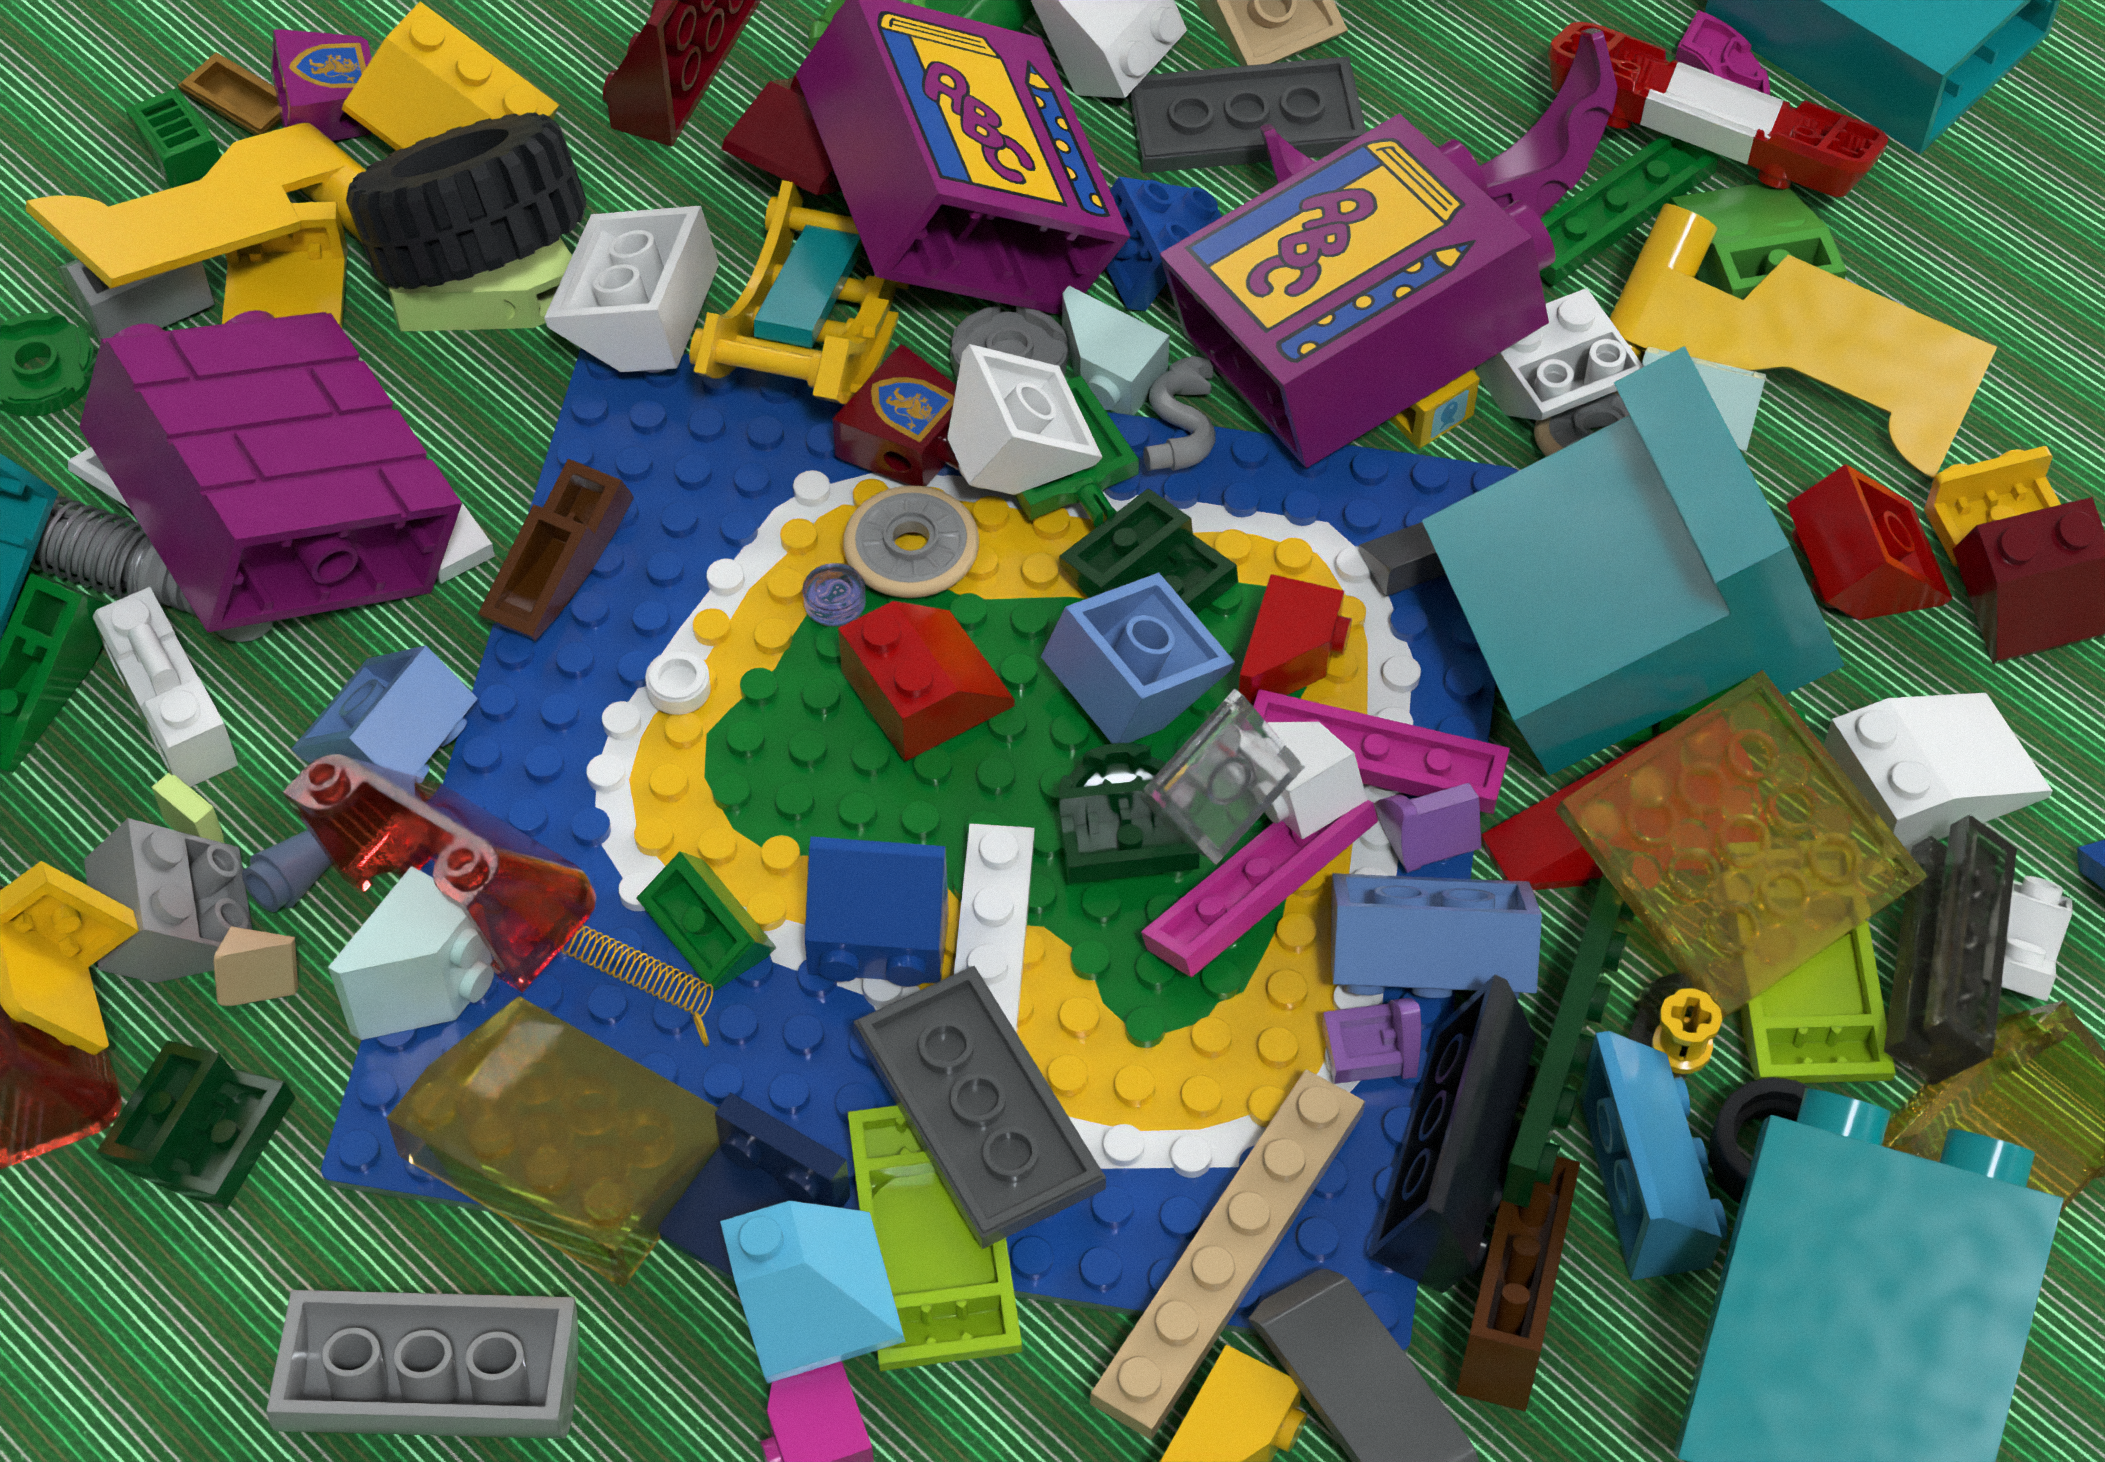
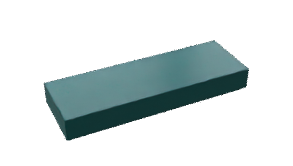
M805 225L754 319V337L812 348L861 254L862 240L860 235Z

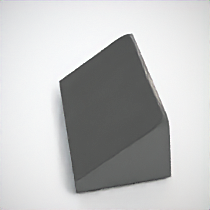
M1423 522L1359 545L1358 551L1386 596L1446 574Z

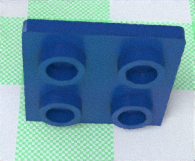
M1119 176L1111 187L1110 192L1127 227L1130 238L1106 266V269L1127 309L1146 311L1167 283L1159 253L1221 218L1222 215L1218 210L1215 198L1199 187L1188 188L1163 184L1155 180L1145 181Z

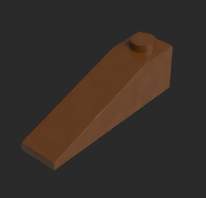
M1558 1156L1550 1186L1541 1183L1536 1184L1529 1208L1502 1201L1501 1198L1456 1394L1526 1412L1542 1349L1581 1162Z

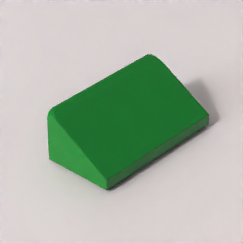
M679 851L636 897L703 981L713 986L714 991L766 959L776 949L774 943L709 865L701 858Z

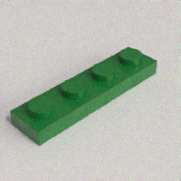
M1663 134L1541 218L1552 239L1556 258L1553 264L1539 271L1540 275L1554 286L1660 212L1663 204H1670L1671 197L1683 196L1716 173L1719 156L1707 149Z

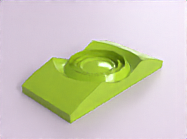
M1854 841L1724 845L1721 856L1726 929L1737 966L1742 1033L1755 1079L1775 1077L1796 1080L1801 1083L1893 1081L1896 1072Z
M897 1105L849 1111L848 1121L859 1211L870 1212L906 1341L877 1350L880 1371L1021 1353L1022 1341L1006 1238L984 1249L980 1247Z

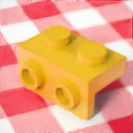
M2047 446L2026 451L2021 449L2011 450L1998 458L1970 465L1963 463L1955 464L1935 475L1924 512L1954 567L1958 565L1952 549L1976 525L2061 505L2046 478L2053 458Z

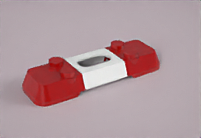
M1589 22L1569 24L1552 39L1548 50L1551 86L1553 91L1559 93L1573 64L1581 31L1589 28L1603 31L1618 88L1612 115H1609L1607 125L1626 129L1630 128L1632 122L1755 167L1760 169L1757 176L1758 179L1771 187L1786 189L1791 187L1792 182L1833 197H1844L1874 166L1884 153L1888 143V136L1882 130L1866 122L1809 101H1803L1797 108L1790 107V102L1675 60L1668 62L1664 48Z

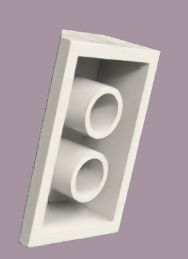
M690 206L591 214L544 317L547 327L620 372L646 371L657 373L667 369H676L719 266L702 207Z

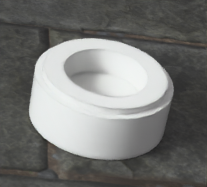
M685 650L665 652L656 657L646 671L645 679L648 697L651 703L664 713L682 715L693 712L700 708L709 697L711 684L708 667L705 661L693 652Z

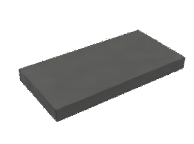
M1349 56L1146 75L1128 95L1143 173L1270 162L1259 128L1267 124H1271L1284 140L1308 158L1327 156L1367 132Z
M975 965L853 1021L854 1034L982 1249L1106 1189V1176Z

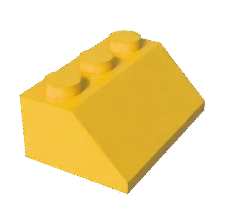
M420 1L384 39L344 101L341 110L397 151L415 145V142L425 138H432L446 133L447 130L460 126H469L477 121L489 118L492 120L498 119L504 115L517 114L521 116L525 113H537L538 115L545 114L554 120L559 104Z

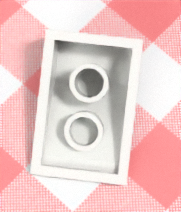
M1031 0L1075 95L1126 98L1187 31L1174 0Z
M1987 693L1887 698L1833 718L1818 760L1882 861L2050 798L2053 791Z

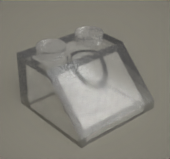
M1234 689L1146 785L1139 797L1170 831L1213 864L1217 865L1305 766L1243 694Z

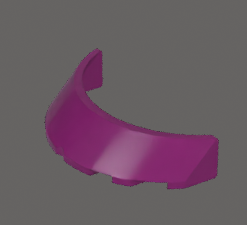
M1596 28L1581 31L1578 49L1571 69L1547 111L1510 148L1479 166L1488 187V196L1502 209L1517 200H1521L1528 204L1541 219V216L1556 204L1569 189H1573L1587 170L1588 162L1601 140L1609 115H1612L1618 89L1603 31ZM1271 124L1259 127L1278 184L1315 163V161L1299 152L1284 140Z

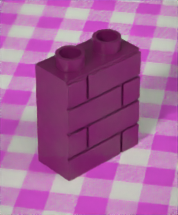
M253 310L241 313L228 320L225 324L164 331L157 325L143 323L127 327L111 338L101 339L79 428L207 632L428 594L432 592L462 502L433 460H427V451L400 412L392 409L393 402L366 363L358 360L360 354L331 313L320 312L275 318L266 311Z

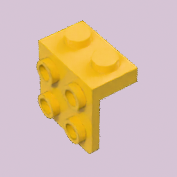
M337 201L291 203L300 219L299 231L225 253L228 265L222 324H225L228 320L241 313L253 310L266 311L275 318L326 312L327 314L331 313L342 328L348 247Z
M43 861L34 865L0 890V1004L4 1011L15 1021L28 1023L54 1036L67 1046L73 1045L92 1055H97L109 1046L88 967L139 931L134 910Z

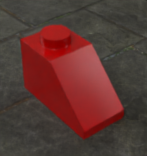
M1270 574L1240 672L1238 711L1252 712L1259 689L1287 696L1326 677L1332 654L1344 655L1351 630L1352 618L1342 616L1343 590Z

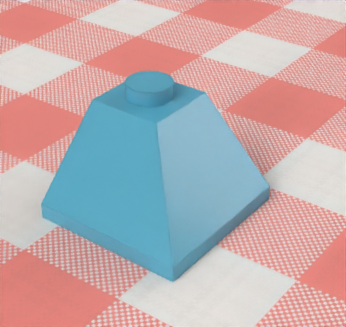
M786 1201L720 1221L735 1284L767 1384L906 1342L870 1212Z

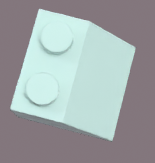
M413 866L408 869L328 967L350 1034L360 1040L456 1020L470 1002L475 1003L485 995L492 983L495 971L478 902Z

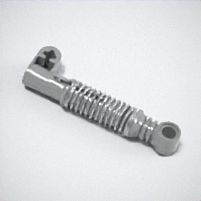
M57 495L31 561V568L37 571L43 569L48 575L55 573L60 579L67 577L72 583L80 581L81 585L86 588L92 586L98 592L105 590L106 594L110 596L117 594L120 599L151 587L160 606L164 604L196 615L147 535L144 537L143 534L145 532L139 522H135L128 517L122 518L116 513L110 514L104 509L98 510L92 505L86 506L84 503L73 501L66 496L61 497ZM97 582H100V583H103V585L100 586V585H98V584H96V583H97ZM124 588H127L128 593L124 594L121 591ZM274 621L216 632L227 640L237 642L252 641L265 635L271 629Z

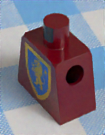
M900 344L832 418L835 456L846 462L911 486H927L946 464L959 470V463L947 439L957 385L912 350Z

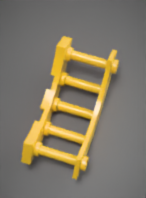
M782 180L778 197L772 196L769 200L765 215V229L768 231L767 237L744 291L732 308L725 314L719 315L707 312L704 328H697L693 334L689 353L690 363L695 365L694 372L708 378L720 379L729 375L736 367L807 380L808 387L814 388L812 395L817 399L846 404L853 397L854 393L879 368L899 319L898 312L890 311L896 289L908 290L910 284L878 278L875 274L874 276L868 275L865 280L848 277L837 299L859 303L861 306L856 318H849L846 323L826 320L816 339L817 342L824 343L822 351L754 337V319L789 256L796 230L803 231L805 225L859 234L854 220L850 216L802 208L804 198L802 193L793 182Z

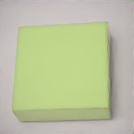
M167 773L151 787L163 819L170 827L176 831L224 843V835L213 806L176 775Z

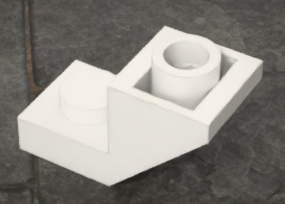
M2025 876L2023 883L2007 879L1982 964V981L2048 1001L2056 978V959L2073 913L2072 899L2061 896L2064 890L2061 886L2034 876Z

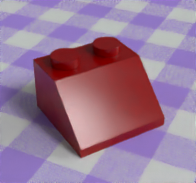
M1844 464L1786 504L1795 524V528L1792 529L1793 540L1799 550L1809 559L1815 574L1811 579L1813 590L1820 601L1828 608L1833 609L1836 607L1858 620L1943 606L1953 599L1912 502L1849 465Z
M892 601L838 628L842 673L904 761L1015 706V699L950 610Z

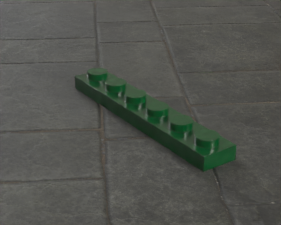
M1615 848L1611 849L1509 1160L1502 1201L1529 1208L1536 1184L1541 1183L1550 1186L1561 1147L1560 1145L1550 1143L1554 1128L1567 1131L1578 1091L1567 1087L1572 1074L1583 1077L1585 1075L1594 1037L1585 1035L1588 1021L1598 1024L1602 1022L1612 986L1601 982L1604 971L1606 969L1618 972L1628 934L1618 931L1620 921L1624 919L1633 922L1640 902L1644 884L1632 881L1637 854Z

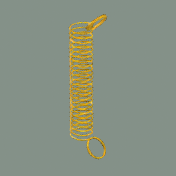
M563 914L557 915L550 921L543 940L535 937L518 939L510 945L511 954L517 957H529L538 954L544 949L545 936L550 925L556 918L562 916L563 919L556 925L550 937V948L555 947L557 951L562 949L563 954L568 953L570 957L574 956L576 960L581 958L582 963L587 962L589 966L594 964L595 969L600 968L601 972L606 971L608 975L613 973V977H619L621 981L626 979V983H632L633 987L639 985L638 988L640 990L645 989L646 993L652 991L651 994L653 996L658 995L659 999L665 997L666 1003L671 1001L673 1006L678 1003V1008L684 1007L685 1012L691 1009V1014H695L693 1019L705 1047L709 1046V1040L701 1017L707 1011L713 997V986L711 984L706 985L705 981H700L698 978H693L692 975H687L686 972H680L679 969H674L673 966L661 963L659 959L655 960L653 956L648 957L646 953L642 954L640 950L635 951L633 947L629 948L627 944H622L621 941L616 942L614 938H609L608 935L603 936L601 932L590 929L589 926L584 927L582 923H577L576 920H571L570 917H565ZM564 921L563 929L556 943L551 946L552 937L557 927ZM570 924V930L563 945L558 949V942L565 928ZM576 927V934L570 947L564 952V946L570 937L571 931ZM583 930L582 938L575 952L570 955V950L576 941L577 935ZM591 931H594L595 934L591 937ZM589 933L588 942L582 954L577 958V951L584 937ZM595 937L594 946L592 947L588 958L585 961H583V955L586 952L590 941ZM602 939L601 947L596 955V958L590 964L589 960L592 953L595 950L596 944ZM525 941H536L542 944L539 949L529 953H517L512 950L515 945ZM608 942V949L602 962L596 967V961L602 948ZM615 945L614 953L607 967L602 970L603 962L609 950ZM621 948L620 957L614 969L609 973L610 964L616 952ZM627 952L626 961L620 973L615 976L616 968L622 956ZM634 954L632 965L627 975L622 979V972L629 958ZM645 955L646 959L642 961V956ZM640 958L638 969L632 980L628 982L629 974L635 962ZM647 960L641 979L634 985L635 978L642 964ZM658 961L659 965L655 968V962ZM653 964L651 975L645 986L641 988L642 980L648 968ZM661 965H665L666 967L661 971ZM659 967L657 979L652 988L647 991L648 984L655 970ZM666 970L664 981L658 992L654 994L656 983L661 974ZM674 971H678L679 974L674 977ZM672 973L670 985L665 994L660 997L662 987ZM681 974H684L685 977L681 980ZM679 976L676 989L671 998L666 1000L670 987ZM687 977H691V980L687 983ZM685 980L683 991L681 992L678 1000L675 1003H673V999L677 992V989L679 988L680 984ZM694 980H697L698 983L693 987ZM692 982L690 992L684 1004L679 1006L684 991ZM704 983V986L700 989V984ZM698 986L696 997L691 1006L686 1010L688 1000L693 990ZM707 986H710L711 997L709 1003L700 1015L698 1010L705 999ZM705 988L703 998L697 1010L693 1012L694 1004L701 991Z

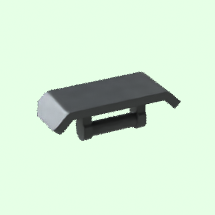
M1329 1269L1315 1271L1262 1300L1248 1318L1352 1462H1479L1477 1453L1469 1438L1346 1276Z

